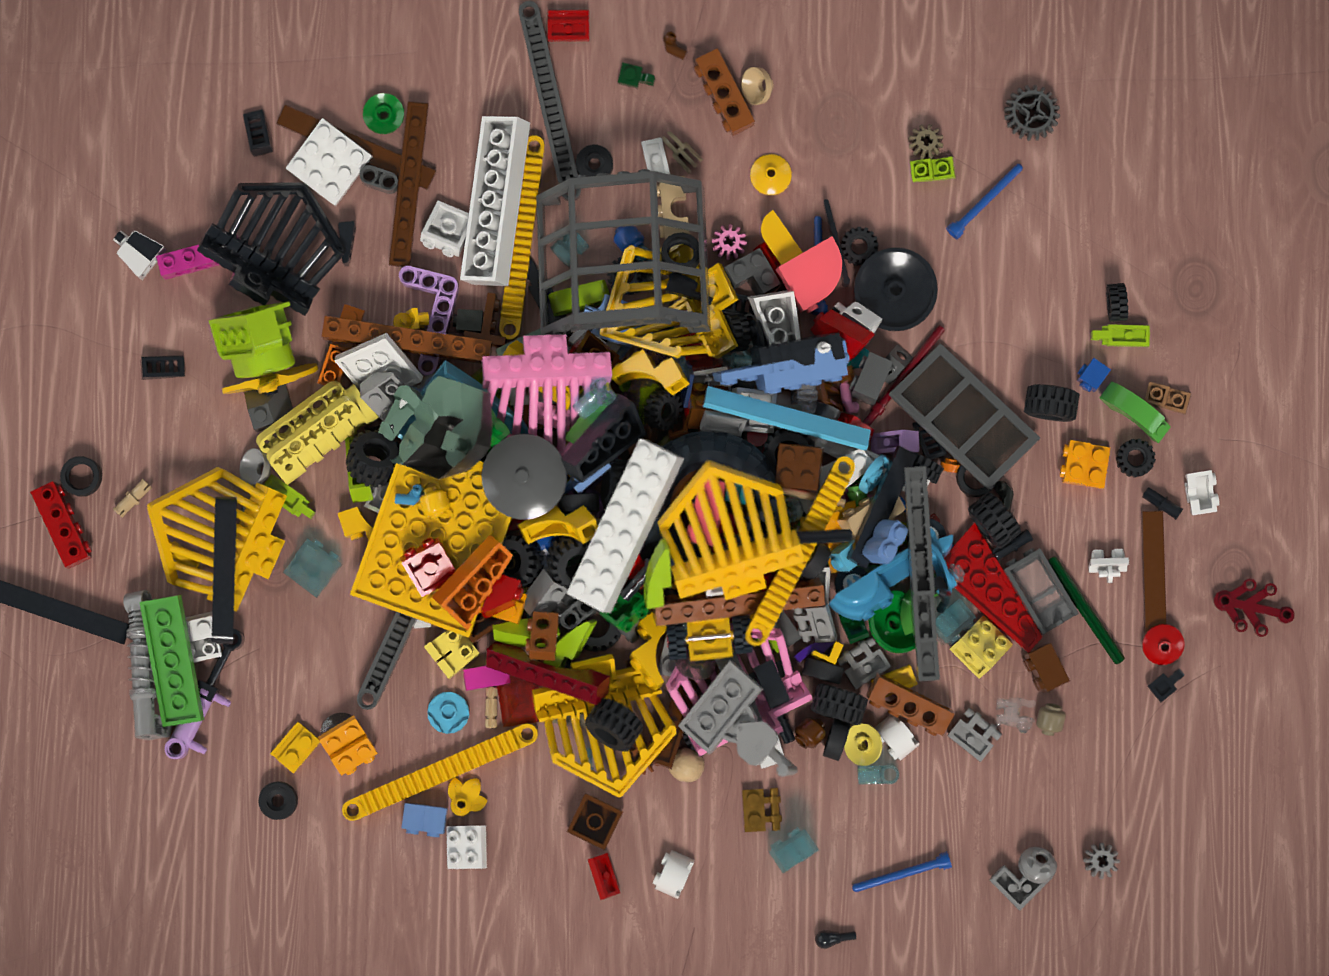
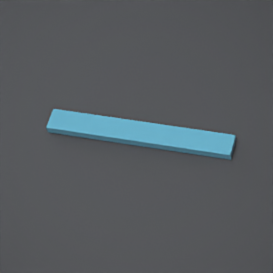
M710 386L706 389L703 407L865 451L868 448L869 429Z

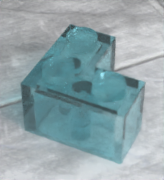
M960 598L936 618L937 640L942 646L947 643L949 646L961 637L959 633L962 629L966 632L975 624L973 620L976 616Z
M796 827L787 834L789 836L788 839L783 842L779 839L770 845L772 850L769 851V854L782 873H785L799 862H803L819 851L804 828L800 830Z

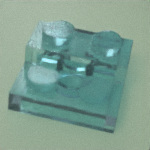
M307 538L283 573L318 598L343 564L339 562L341 558L334 552H325L322 549L324 545L314 538L311 541Z

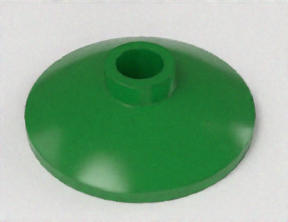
M388 93L376 94L365 103L363 119L371 131L377 134H390L401 126L404 119V108L395 96ZM383 112L388 113V117L385 119L380 117Z

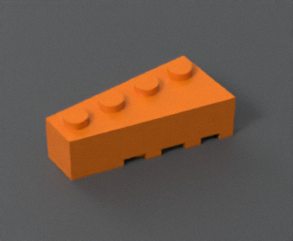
M489 535L439 588L432 598L468 631L475 614L478 615L480 612V606L485 597L490 595L493 590L491 587L496 579L500 578L513 555L499 541Z

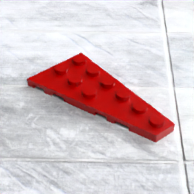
M974 522L944 558L948 570L951 572L952 569L958 577V580L955 579L957 586L954 589L1029 653L1041 640L1042 635Z

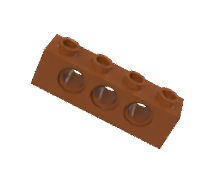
M718 48L695 59L696 66L693 67L698 78H703L705 82L703 88L707 96H712L714 100L712 105L717 114L721 113L724 119L721 122L725 131H730L731 135L734 136L754 126L755 120ZM711 71H716L720 76L717 79H711L708 74ZM725 89L729 92V95L722 98L717 92ZM734 107L738 110V114L730 116L727 113V109Z
M880 673L876 674L866 694L868 700H870L869 703L874 707L880 708L882 706L888 709L887 712L897 718L901 715L907 718L906 721L915 727L919 724L925 727L926 732L934 736L937 734L943 736L954 716L951 708ZM888 693L896 694L893 701L885 700ZM908 702L915 704L912 710H905L904 705ZM925 712H933L932 718L928 720L923 719Z

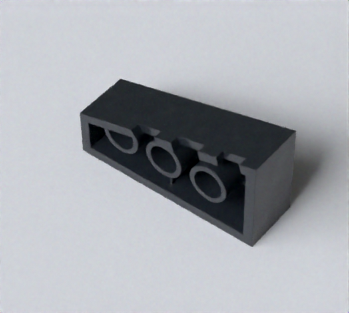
M618 394L561 457L568 475L583 483L647 435L633 401Z

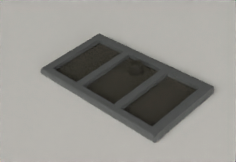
M941 343L889 393V396L988 490L992 489L1040 440V437Z

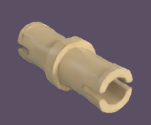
M142 479L130 492L127 491L125 493L126 496L113 510L123 518L135 504L138 505L140 503L139 500L152 487Z

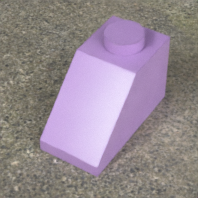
M896 430L874 433L871 438V452L877 455L894 454L897 446H902L910 452H919L918 431Z

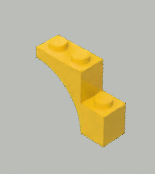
M643 349L633 353L629 359L623 363H618L612 369L611 379L618 385L633 379H651L661 383L671 395L690 385L682 368L672 357L662 361L656 367L651 356Z
M555 506L545 515L528 519L518 525L528 544L541 538L557 535L573 537L584 544L593 539L598 528L595 518L584 506L567 516Z
M359 507L337 513L346 538L356 540L362 538L363 533H366L369 541L373 527L364 519Z
M652 612L640 620L637 625L638 634L642 639H647V642L633 651L629 658L631 659L632 667L636 671L639 670L644 676L643 681L645 684L656 691L664 683L656 664V648L659 639L667 631L666 625L656 626Z

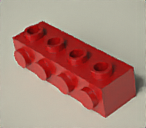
M52 481L31 491L30 493L64 567L70 569L91 559V546L81 536L84 533L79 522L75 523L72 516L75 512L71 504L66 503L63 497L66 495L63 486Z

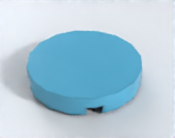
M880 455L872 462L860 481L859 490L867 494L868 491H872L879 484L884 475V467L887 469L889 465V458Z
M442 692L436 695L429 703L428 720L437 731L445 734L455 733L467 724L469 706L466 700L459 694Z

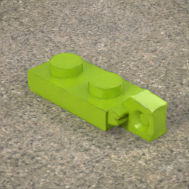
M1108 324L1107 326H1102V330H1092L1091 340L1102 341V345L1149 347L1150 326Z
M270 475L264 486L287 495L283 508L298 517L304 514L309 519H312L316 512L307 507L310 502L276 476Z

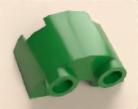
M637 592L630 601L625 600L619 594L611 613L600 611L599 614L616 628L627 633L640 618L642 619L648 614L649 609L646 607L644 596Z

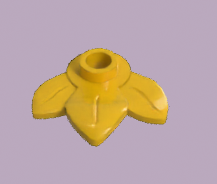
M457 778L451 780L448 786V796L452 800L450 808L455 815L465 816L470 811L478 812L485 807L488 800L479 795L481 791L479 779H470L464 784ZM463 802L465 807L459 808L457 803Z

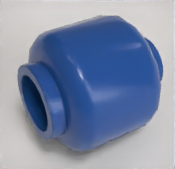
M636 226L618 227L615 230L614 243L622 252L630 245L638 248L644 247V236Z

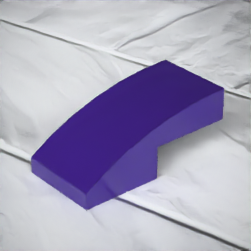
M835 642L813 643L801 650L794 658L800 663L814 649L823 654Z

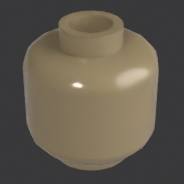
M1046 703L1045 706L1039 709L1036 725L1042 730L1043 734L1054 736V733L1063 730L1066 713L1062 710V706Z

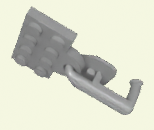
M729 661L678 726L708 754H712L724 739L728 742L737 743L738 755L750 765H759L769 756L779 765L777 767L779 776L795 775L798 772L797 767L775 748L778 743L777 732L766 722H757V715L751 704L763 688L735 662Z

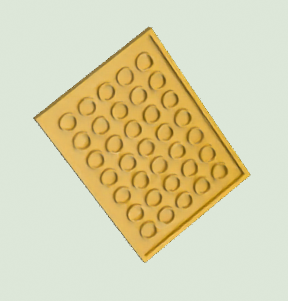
M479 461L470 470L443 479L434 478L396 463L350 595L470 637L478 615L475 614L471 621L472 625L467 631L432 598L439 589L421 597L401 562V556L410 547L416 549L422 546V542L425 539L439 537L457 570L489 535L503 545L512 517L499 512L487 499L482 485L484 462ZM416 484L421 485L424 490L436 486L437 490H445L450 508L447 510L446 515L431 519V517L424 515L420 502L415 505L395 504L396 493L408 494Z

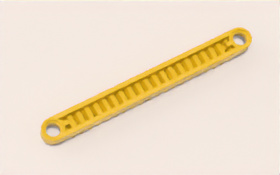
M536 135L528 137L509 285L504 287L499 331L501 336L506 337L508 341L517 339L521 332L537 212L536 196L539 195L545 144L542 138ZM532 141H537L540 144V149L536 152H532L528 148ZM512 324L516 327L513 335H506L504 333L506 325Z
M846 456L840 457L833 463L798 531L825 530L855 471V463L851 458ZM840 462H846L849 465L848 473H841L839 471L838 465ZM817 543L800 544L804 562L777 570L746 629L745 639L750 645L759 646L767 640ZM753 629L761 631L762 638L759 641L751 638V631Z
M532 724L518 726L348 800L342 807V814L350 821L361 819L524 748L537 740L538 731ZM525 728L532 729L534 733L532 739L524 740L521 733ZM355 804L358 806L359 813L356 816H350L347 813L349 805Z

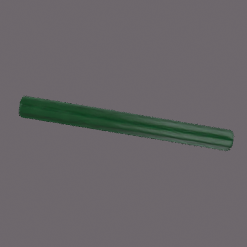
M1056 556L1050 558L1048 562L1068 596L1114 664L1117 665L1124 661L1125 657Z

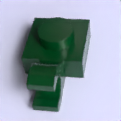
M622 63L618 84L638 89L639 83L654 86L656 78L655 75L642 73L643 67Z

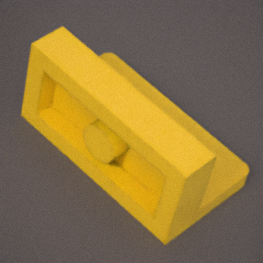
M835 642L828 656L814 650L810 656L835 665L843 644Z

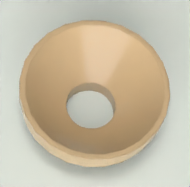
M748 68L743 74L741 81L742 94L749 104L760 105L765 103L771 95L773 81L763 68ZM763 80H765V83H766V90H765V91H764L763 88H762V81H763Z

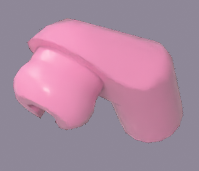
M841 384L840 396L845 411L849 414L857 413L859 411V404L852 402L851 390H849L850 384Z

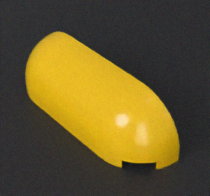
M775 211L769 212L762 221L761 234L776 259L783 265L803 252Z

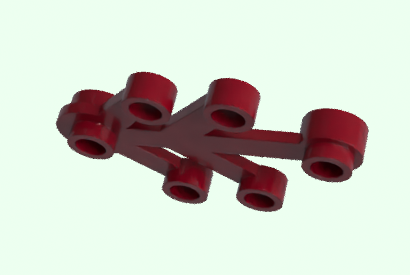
M1246 579L1241 586L1231 592L1222 590L1216 593L1214 596L1215 607L1220 611L1227 612L1237 632L1246 631L1248 624L1245 620L1240 619L1234 608L1243 610L1258 637L1266 636L1268 634V627L1260 622L1255 612L1277 617L1278 621L1283 624L1292 622L1295 617V613L1290 607L1286 606L1277 609L1256 604L1267 596L1276 594L1277 587L1273 583L1266 584L1261 591L1245 601L1236 598L1246 591L1255 590L1257 584L1254 579ZM1248 581H1251L1253 583V587L1251 589L1247 588L1246 583ZM1268 586L1273 587L1274 591L1272 594L1267 592ZM1222 597H1226L1228 599V603L1226 605L1222 604ZM1284 611H1288L1290 613V617L1288 619L1283 617ZM1239 622L1244 624L1243 630L1238 629L1237 625ZM1259 627H1263L1265 629V633L1263 635L1259 634Z

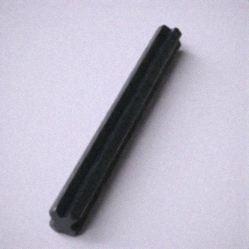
M850 529L796 532L800 544L851 542L853 539V533ZM754 533L748 534L750 542H755ZM763 533L764 539L768 538V533ZM734 534L737 547L741 546L740 535Z

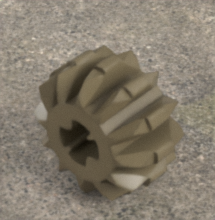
M923 124L919 126V130L914 128L912 131L914 136H909L908 139L913 142L909 144V149L916 148L913 155L916 156L920 152V159L922 160L925 154L931 159L933 158L932 153L939 155L940 151L938 148H943L944 145L942 142H939L943 139V135L936 136L939 129L936 128L934 131H931V124L928 125L927 130H925ZM924 138H928V146L924 145Z

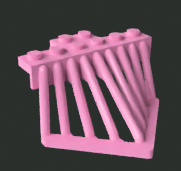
M566 334L523 336L524 355L483 356V389H488L487 392L491 393V407L497 389L502 388L497 418L502 422L505 421L511 388H516L512 434L510 433L507 437L521 433L525 387H529L530 398L529 434L537 436L539 387H542L544 439L552 444V386H556L557 450L562 456L573 445L571 442L566 445L565 439L566 386H569L572 428L579 418V385H582L584 390L585 410L592 401V385L597 387V393L606 394L605 385H610L612 378L610 352L568 354Z
M730 623V631H733V623ZM773 628L767 640L761 644L766 662L773 660L776 666L768 640L777 641L785 672V677L781 678L790 701L770 709L761 691L756 697L755 703L762 721L770 725L779 734L783 732V729L777 717L813 700L803 683L799 671L793 672L782 631L779 628ZM753 629L752 638L760 640L762 638L761 631ZM686 644L687 659L678 660L666 684L668 692L684 718L690 710L677 690L680 683L693 706L699 700L688 677L685 675L687 669L689 668L702 694L709 688L696 662L690 661L689 644ZM754 649L752 653H746L752 669L760 665ZM736 654L742 670L747 673L739 654ZM700 660L713 683L718 675L710 660ZM688 736L699 756L707 753ZM723 739L717 747L727 743L728 741Z

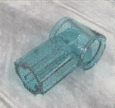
M598 378L594 380L590 385L591 390L573 405L574 410L583 419H586L600 406H607L615 400V393L607 379Z
M894 765L858 766V785L894 784L899 779V770ZM891 768L895 770L896 777L893 780L885 779L884 772L886 769Z

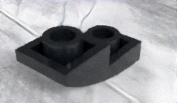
M773 660L753 668L756 678L763 688L762 693L770 709L790 701Z

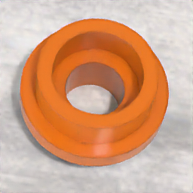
M946 457L945 461H940V465L944 468L943 471L958 473V468L961 464L957 463L956 459Z

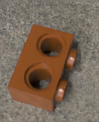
M533 611V617L528 619L527 631L531 632V638H526L525 651H529V659L555 661L559 613ZM546 624L548 627L541 629L538 625ZM539 643L546 645L544 648L536 647Z

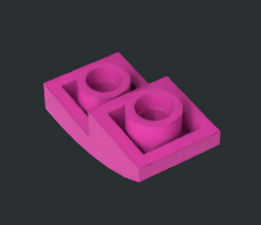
M486 666L463 670L466 691L511 683L508 674Z

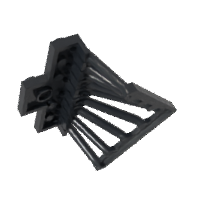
M304 182L238 183L217 225L211 224L203 235L197 251L220 264L221 267L233 272L228 285L247 295L253 301L265 306L270 296H272L277 301L290 302L289 307L305 316L310 309L313 298L320 290L316 285L342 258L346 248L308 185ZM241 195H248L229 231H225V226ZM257 195H263L241 237L238 239L237 232ZM273 195H279L251 246L248 245L249 238ZM294 195L261 253L259 251L260 246L288 196ZM302 199L306 205L305 209L273 260L270 258L273 249ZM312 215L316 222L284 267L282 263L286 254ZM321 230L325 240L297 274L294 273L295 266ZM331 246L334 251L331 258L309 281L304 279Z

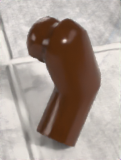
M667 32L663 37L666 52L684 60L687 50L678 47L674 32Z

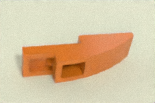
M344 304L340 318L362 321L365 310ZM335 341L330 343L317 382L318 384L325 386L331 381L341 383L344 372L334 361L335 356L354 348L355 344Z

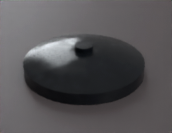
M887 248L874 253L861 265L854 281L855 302H858L882 318L878 328L887 331H904L919 325L933 310L938 294L937 279L930 264L918 253L905 248Z

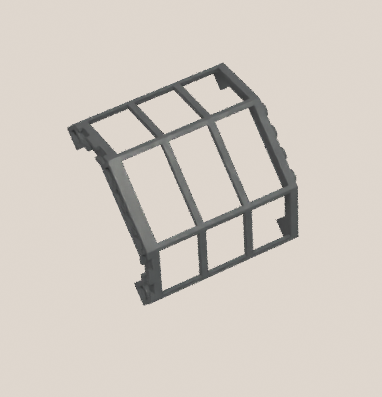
M641 169L635 173L620 171L613 175L607 173H599L591 177L578 175L576 178H570L536 196L541 335H565L569 330L576 332L588 329L660 323L671 324V321L680 322V326L687 327L689 333L711 332L705 194L702 181ZM650 182L651 217L576 223L575 189ZM657 182L679 186L683 193L696 192L698 225L658 217ZM568 192L569 225L546 236L545 206L561 205L559 197ZM651 224L653 261L578 268L576 231ZM659 225L698 232L700 269L660 262ZM570 234L571 269L547 280L546 245ZM653 269L655 306L579 313L578 275ZM660 269L700 277L702 313L662 307ZM571 278L572 314L548 325L547 289Z

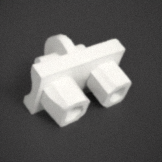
M1101 549L1093 550L1088 570L1089 573H1099V577H1106L1107 583H1112L1113 577H1120V572H1127L1129 558H1125L1123 549L1112 550L1111 558H1104V551Z

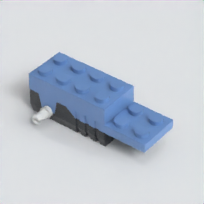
M840 332L826 333L770 344V346L764 345L750 348L753 365L712 373L713 381L720 382V385L736 384L737 379H741V381L755 380L757 390L774 394L781 392V388L794 390L802 388L801 384L814 386L822 384V380L830 382L842 380V376L848 375L847 364L849 354L847 353L846 342L840 336Z

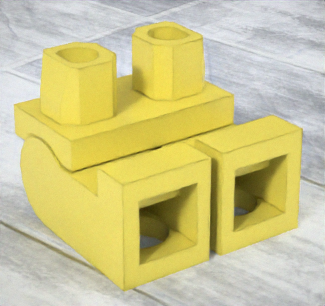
M449 630L424 646L449 680L480 654L468 637ZM452 651L451 654H449L446 658L442 659L444 656H446L448 653Z

